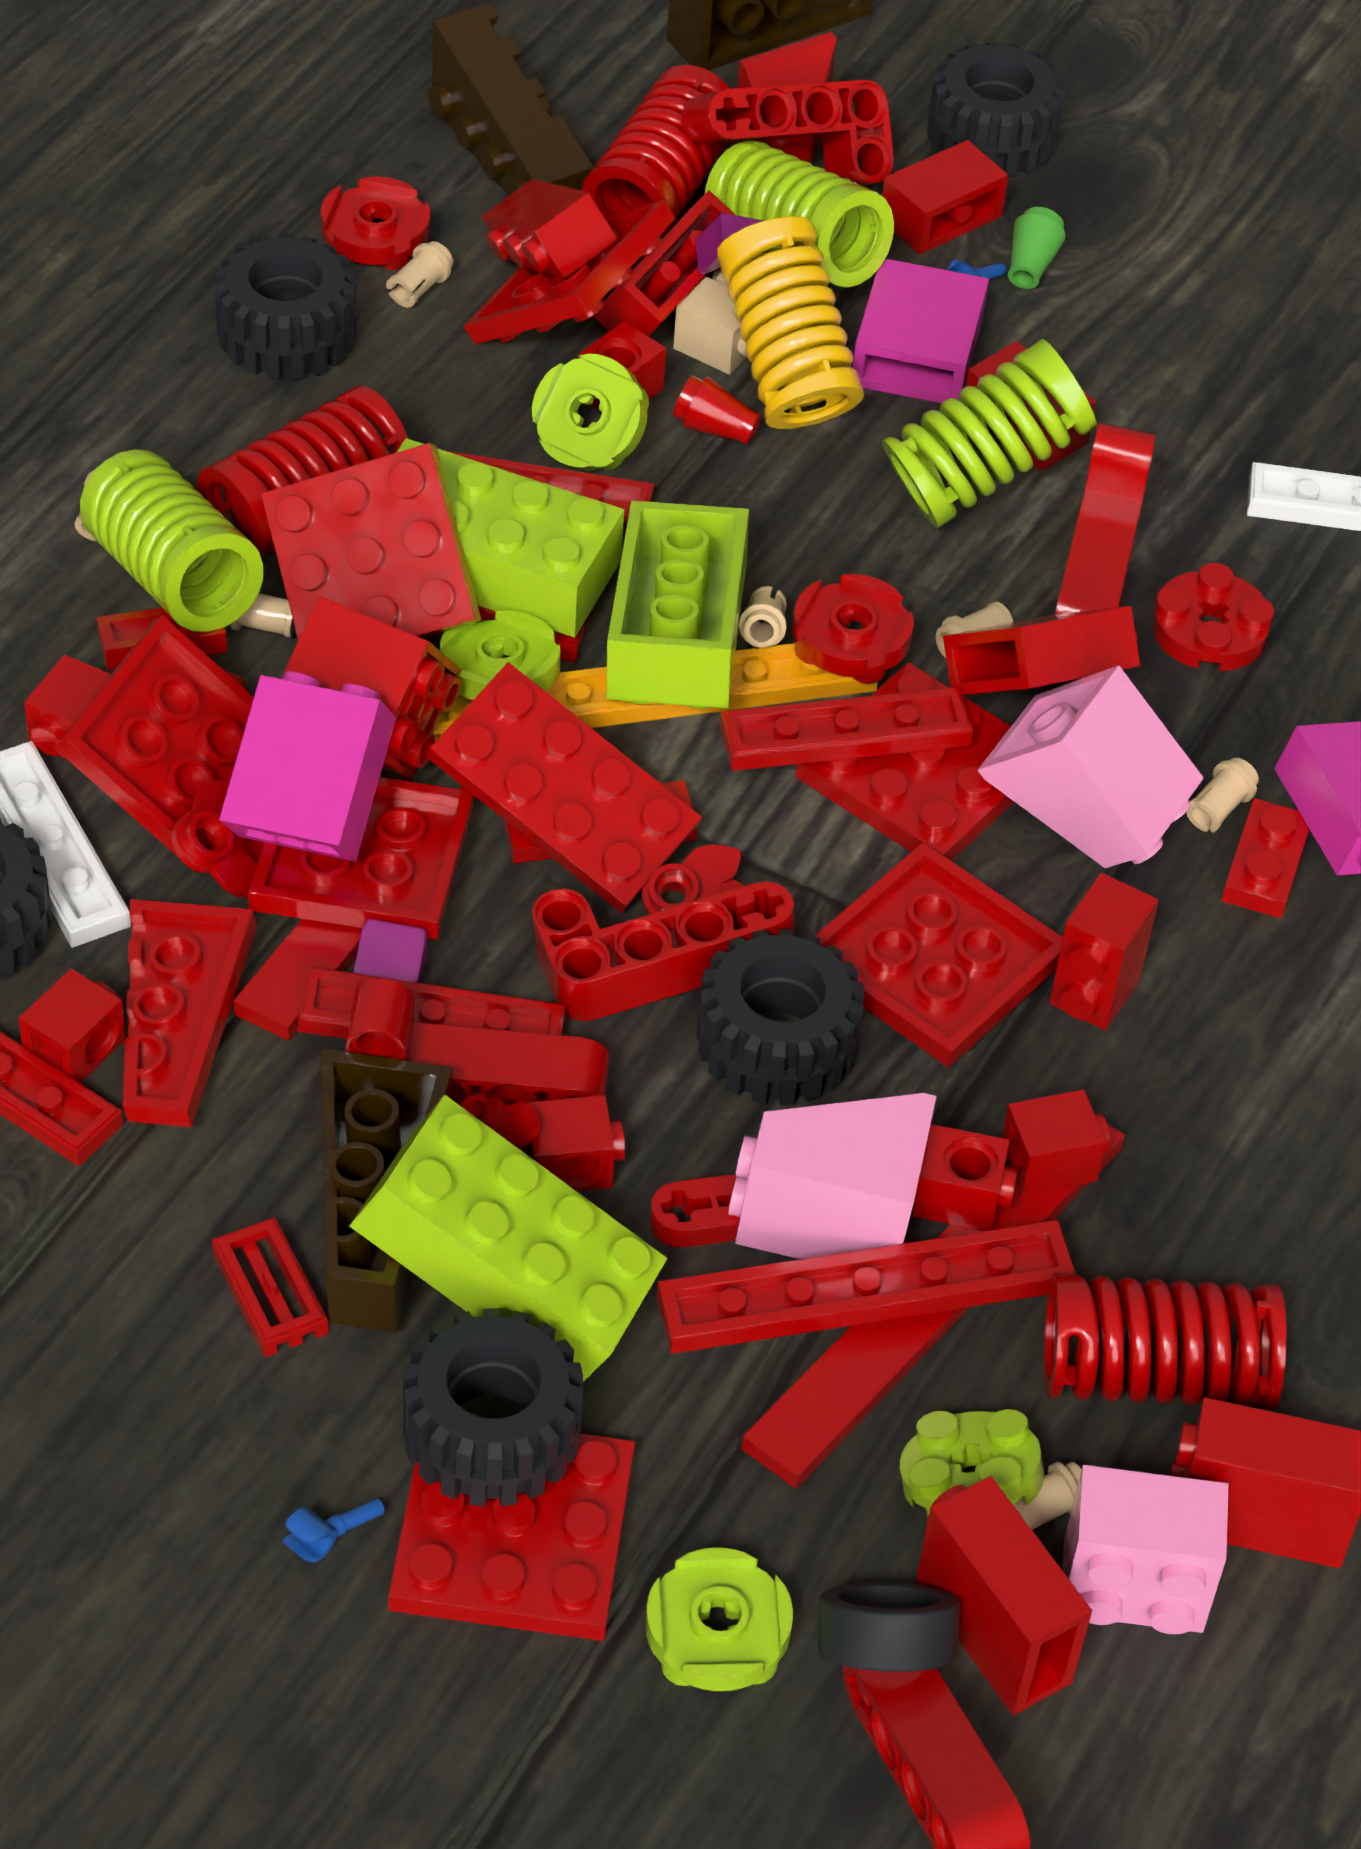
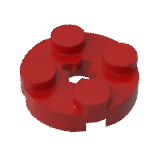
M377 176L358 179L357 188L348 189L342 193V185H340L325 197L321 206V233L326 243L336 248V254L345 255L350 261L368 265H381L388 270H400L411 260L413 250L419 244L427 243L429 239L430 207L427 201L425 204L417 199V190L403 181ZM375 218L384 220L383 222L373 223Z
M1208 563L1203 565L1199 572H1189L1173 578L1158 592L1153 612L1155 620L1153 627L1154 636L1160 647L1168 655L1184 665L1199 669L1201 660L1208 663H1220L1218 671L1236 670L1251 664L1263 653L1273 619L1274 608L1254 586L1243 579L1235 577L1229 567L1219 563ZM1204 616H1211L1220 619L1222 623L1214 620L1203 622L1201 619Z
M862 574L841 575L840 583L829 584L822 587L823 579L812 583L801 593L795 605L792 631L795 638L794 650L796 656L804 663L814 664L820 669L836 675L853 677L860 683L870 684L880 681L885 676L886 670L895 667L902 661L911 645L914 618L912 612L910 611L908 614V611L902 606L903 596L890 584ZM852 621H858L862 623V629L852 630L842 625L848 626Z

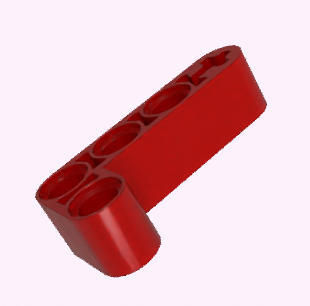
M853 80L725 89L691 98L685 104L682 111L681 123L683 130L689 139L696 144L715 145L738 143L747 140L768 141L822 137L825 169L827 172H832L840 178H847L853 183L864 186L884 181V177L889 176L893 168L894 155L888 100L882 87L874 81ZM852 101L855 106V114L852 110ZM806 103L808 104V106H809V108H810V112H811L810 118H809V116L807 115ZM760 105L765 113V122L760 115ZM728 112V122L717 120L716 114ZM857 155L860 157L861 169L857 162Z
M1099 422L1085 492L1055 614L1119 607L1145 494L1156 439L1155 433Z
M768 881L752 883L599 929L587 900L583 895L574 890L562 888L546 892L536 900L532 909L539 963L556 1003L565 1005L564 1015L578 1021L596 1020L701 988L703 973L705 969H710L711 958L718 950L727 952L728 942L739 936L748 941L752 939V932L765 929L769 935H779L780 929L794 930L793 936H795L793 897L787 888L778 883Z
M372 978L361 982L355 989L346 1040V1052L452 1067L454 1102L458 1105L468 1097L476 1094L485 1095L487 1098H499L507 1105L521 1101L535 1102L598 1095L606 1096L609 1054L602 1044L592 1039L413 1022L414 999L411 991L405 985L391 979Z
M842 1666L844 1684L851 1706L929 1838L932 1849H1030V1837L1026 1819L1015 1794L937 1669L912 1672H883Z

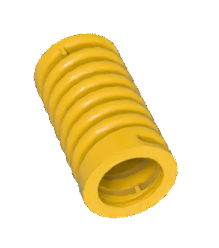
M782 217L756 223L732 234L717 248V257L723 278L728 284V295L734 303V315L740 323V336L746 343V357L752 363L751 374L759 384L758 398L766 406L764 410L765 422L769 427L776 429H794L828 421L848 412L857 406L864 397L859 374L855 369L851 368L854 359L853 353L845 346L848 337L846 331L840 327L842 316L840 311L834 307L836 296L833 290L828 287L830 276L821 267L824 260L823 252L815 247L817 238L815 226L811 220L803 217ZM782 245V247H780V248H778V249H775V250H772V251H769V252H765V251H767V250H769V249H771V248H773V247ZM825 400L827 402L826 406L806 412L801 410V407ZM791 409L790 413H785L784 411Z

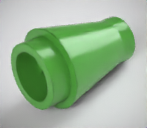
M1032 207L1027 209L1014 222L1011 265L1008 271V278L1017 287L1024 289L1035 288L1039 284L1042 274L1065 242L1064 222L1053 210L1044 207Z

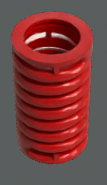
M692 65L673 66L662 73L583 181L581 191L589 192L604 218L664 200L675 219L663 231L660 238L662 239L668 233L679 214L684 210L686 204L693 197L695 191L700 187L716 161L720 158V155L729 145V143L715 145L696 144L685 134L681 123L682 111L685 104L691 98L730 89L722 79L704 68ZM728 112L716 114L717 120L728 122Z
M355 386L339 395L334 401L323 403L316 410L302 415L298 420L288 422L280 430H273L263 439L253 441L245 449H238L223 460H218L199 472L197 489L226 519L228 518L225 511H229L238 530L258 549L261 558H263L266 552H275V547L261 493L390 455L387 446L391 447L393 454L397 453L405 439H408V436L397 414L381 395L367 386ZM364 415L369 417L379 427V429L385 435L383 439L381 435L378 433V431L375 429L373 424ZM222 487H223V494H224L225 502H222V496H221V488H222Z
M1053 1273L1051 1275L1046 1296L1043 1334L1044 1387L1048 1399L1058 1398L1062 1394L1065 1385H1072V1394L1077 1400L1086 1401L1091 1397L1094 1392L1098 1371L1099 1326L1101 1322L1100 1393L1102 1398L1107 1402H1116L1122 1395L1124 1383V1338L1127 1325L1129 1337L1126 1370L1127 1396L1133 1403H1143L1146 1401L1150 1391L1151 1334L1154 1323L1155 1345L1152 1385L1153 1396L1156 1402L1168 1405L1176 1396L1178 1378L1177 1336L1179 1325H1181L1179 1396L1182 1403L1187 1406H1195L1200 1402L1203 1395L1205 1374L1206 1398L1227 1402L1230 1394L1233 1404L1247 1407H1262L1270 1410L1277 1408L1283 1387L1286 1360V1311L1282 1289L1278 1284L1262 1283L1254 1287L1249 1293L1248 1289L1239 1282H1231L1221 1289L1213 1281H1203L1194 1287L1187 1280L1178 1279L1168 1286L1159 1278H1151L1141 1285L1133 1277H1124L1117 1281L1115 1285L1109 1277L1097 1276L1088 1285L1087 1281L1078 1274ZM1233 1318H1235L1237 1336L1232 1362L1231 1328ZM1206 1322H1207L1208 1340H1207L1206 1363H1205L1204 1332H1205V1327H1206ZM1071 1336H1076L1073 1364H1068L1069 1339ZM1268 1342H1269V1366H1268Z

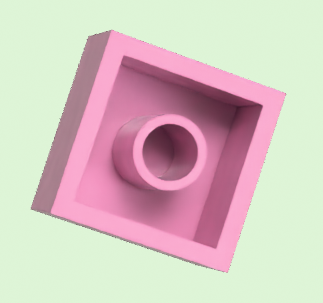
M1083 1465L1064 1538L1062 1571L1092 1609L1089 1623L1108 1625L1121 1622L1152 1626L1155 1630L1166 1634H1182L1188 1631L1203 1633L1226 1562L1229 1483Z

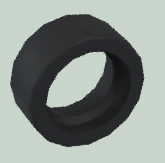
M866 1582L829 1588L819 1597L818 1650L822 1658L838 1665L863 1670L912 1672L950 1665L958 1657L960 1603L953 1594L940 1589L914 1584Z

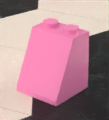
M1119 665L1035 695L978 769L984 780L1104 868L1132 861L1133 864H1139L1152 857L1163 845L1161 837L1170 824L1179 819L1189 809L1190 801L1188 799L1203 780V776Z
M918 1093L764 1112L758 1138L744 1136L736 1169L737 1177L728 1215L740 1217L735 1244L798 1259L903 1244L914 1203L936 1096Z

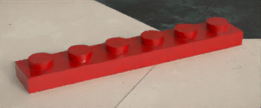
M1058 1220L658 1281L657 1301L670 1353L675 1354L1047 1295L1050 1277L1053 1273H1076Z

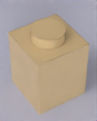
M706 276L676 306L673 349L730 375L747 357L745 353L746 343L740 336V323L734 315V303L729 298L728 286Z

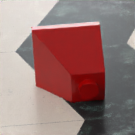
M828 32L740 60L737 88L832 82L837 37L832 32ZM806 103L807 115H808L809 118H810V114H811L810 108H809L808 104ZM760 105V115L765 122V113ZM822 137L761 142L766 143L771 148H777L786 154L796 156L800 160L812 163Z

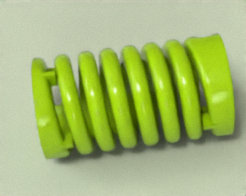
M742 141L727 149L716 161L709 174L705 193L710 190L737 216L765 221L782 217H803L811 220L817 232L815 247L820 249L824 256L821 267L829 273V283L835 286L848 288L866 281L881 267L889 253L894 234V219L892 209L886 199L871 189L854 184L848 179L840 178L838 175L827 172L821 167L813 166L811 163L800 160L796 156L786 154L777 148H771L761 141ZM782 245L773 247V248H771V249H769V250H767V251H765V252H769V251L778 249V248L782 247Z
M1044 339L1038 340L1028 349L1016 354L1013 363L1006 362L999 365L995 375L986 374L980 377L977 388L966 386L960 391L958 399L947 398L940 406V412L937 410L925 412L921 419V426L916 423H908L903 426L901 432L903 442L895 437H886L882 440L884 450L903 485L935 528L938 529L956 517L957 509L953 503L955 500H958L965 508H971L977 502V496L973 487L959 469L950 449L961 462L981 495L990 496L996 490L993 478L974 451L968 436L977 446L988 467L1000 483L1008 484L1014 479V471L1004 453L991 436L986 423L995 433L1002 448L1016 469L1020 472H1027L1032 469V457L1017 432L1009 423L1004 410L1010 416L1024 442L1037 459L1046 460L1051 456V446L1043 431L1026 408L1022 397L1038 416L1049 437L1058 448H1065L1070 444L1071 438L1067 432L1070 428L1074 427L1079 434L1085 435L1097 427L1093 410L1075 377L1055 349ZM1041 384L1059 403L1064 414L1058 416ZM937 469L941 472L949 487H945Z
M134 449L120 452L105 460L91 474L84 486L80 499V517L85 529L180 626L191 631L210 632L224 628L237 621L250 609L259 594L263 582V562L258 549L228 519L215 509L208 500L194 489L187 480L173 469L162 456L148 450Z

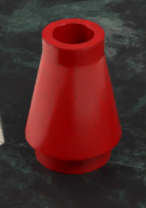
M692 375L686 382L677 400L673 417L684 422L683 428L737 440L748 445L759 426L762 414L751 410L707 376L704 380H701Z

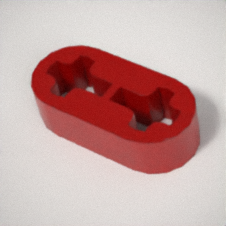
M736 1174L675 1181L663 1185L655 1192L651 1201L650 1229L653 1235L662 1243L672 1247H693L736 1241L740 1217L728 1215L737 1177ZM682 1207L685 1215L691 1216L690 1221L678 1222L677 1216L674 1213H670V1209Z

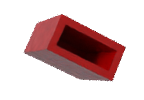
M1131 606L1054 614L943 636L950 686L959 687L962 695L1030 689L1088 677L1118 665L1122 670L1140 666L1137 633L1134 627Z
M1204 1397L1196 1425L1186 1422L1182 1424L1175 1461L1172 1460L1168 1476L1229 1483L1227 1544L1341 1569L1361 1514V1431Z
M992 1476L968 1488L965 1485H957L946 1490L930 1507L915 1582L917 1585L943 1590L957 1598L960 1603L959 1643L1012 1716L1073 1684L1092 1609Z

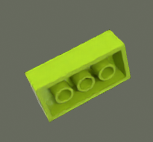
M406 438L397 452L424 444ZM437 448L477 605L493 611L513 610L533 615L549 624L553 631L575 638L621 562L624 509Z
M631 500L607 639L606 700L628 701L633 704L686 705L696 709L709 707L729 708L747 567L749 509Z
M446 1095L440 1099L410 1135L350 1224L352 1229L463 1310L469 1311L474 1318L484 1317V1309L500 1308L499 1316L512 1318L514 1312L518 1311L530 1315L529 1324L535 1327L544 1321L556 1329L555 1342L566 1339L574 1349V1362L581 1364L583 1382L612 1354L667 1260V1257Z

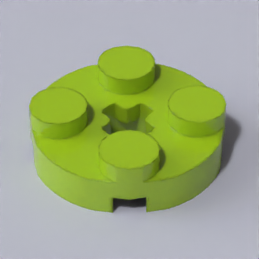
M599 354L579 355L581 357L579 359H573L565 365L560 363L553 367L541 380L532 403L533 422L537 424L541 445L555 460L581 471L614 470L621 465L624 458L633 452L643 436L647 423L649 398L645 389L638 383L635 375L617 361ZM598 398L600 400L599 410L602 412V415L598 422H592L589 427L583 428L584 418L577 413L578 408L582 403L591 405L594 399Z
M495 610V620L475 622L445 631L440 640V651L462 669L458 677L461 680L459 695L470 700H474L507 662L512 664L544 691H547L556 682L560 674V644L557 645L554 641L553 629L545 621L524 612Z
M1005 1409L996 1413L975 1411L952 1414L947 1411H934L926 1414L918 1420L916 1425L917 1435L907 1443L900 1458V1473L906 1500L912 1507H914L915 1501L916 1504L926 1508L927 1518L933 1502L946 1490L957 1485H965L968 1488L992 1476L1012 1504L1017 1503L1025 1496L1027 1506L1037 1497L1044 1481V1467L1039 1441L1030 1431L1027 1417L1023 1413L1012 1409ZM977 1465L975 1472H962V1469L965 1467Z
M729 1548L700 1549L687 1553L676 1560L675 1569L665 1574L661 1581L660 1577H658L652 1586L646 1610L645 1628L648 1643L653 1654L661 1662L662 1672L666 1678L676 1685H691L709 1691H733L751 1686L752 1684H763L770 1680L776 1673L777 1665L788 1648L793 1622L792 1601L786 1586L775 1574V1580H773L767 1572L757 1567L758 1559L745 1552ZM721 1607L724 1608L726 1618L738 1619L739 1623L728 1627L726 1631L712 1630L711 1627L705 1626L701 1620L709 1618L711 1608Z

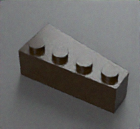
M490 3L434 20L432 88L428 91L429 103L435 116L439 119L443 118L454 131L459 144L464 149H469L481 163L486 176L490 180H495L507 196L531 179L582 190L583 181L594 166L562 116L558 115L551 118L546 91L537 77L529 80L525 78L516 61L520 59L521 52L511 36L501 39L497 34L494 24L497 23L498 16Z
M321 1048L325 1277L329 1320L332 1324L398 1333L413 1272L352 1229L350 1224L403 1145L444 1095L454 1101L452 1067Z

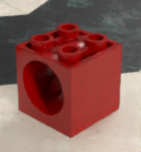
M319 596L284 672H297L319 680L321 682L320 687L342 691L344 684H355L378 692L380 694L379 699L396 717L382 769L411 781L416 769L423 768L429 760L427 758L429 749L435 743L433 732L442 712H448L458 698L461 688V680L458 677L462 669L429 641Z

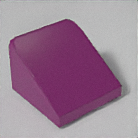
M721 213L696 239L699 274L704 275L720 268L717 248L725 239L745 227L765 220Z
M367 919L361 932L353 973L420 983L427 962L426 930L413 926Z

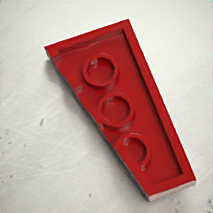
M130 899L129 916L132 923V936L128 944L130 990H127L126 1012L129 1023L128 1037L125 1038L123 1107L128 1122L192 1127L257 929L254 910Z

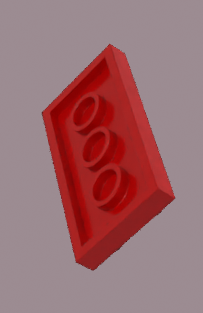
M509 662L506 663L430 747L427 756L429 760L621 914L642 892L643 886L650 879L653 872L666 864L697 828L702 819L701 815Z

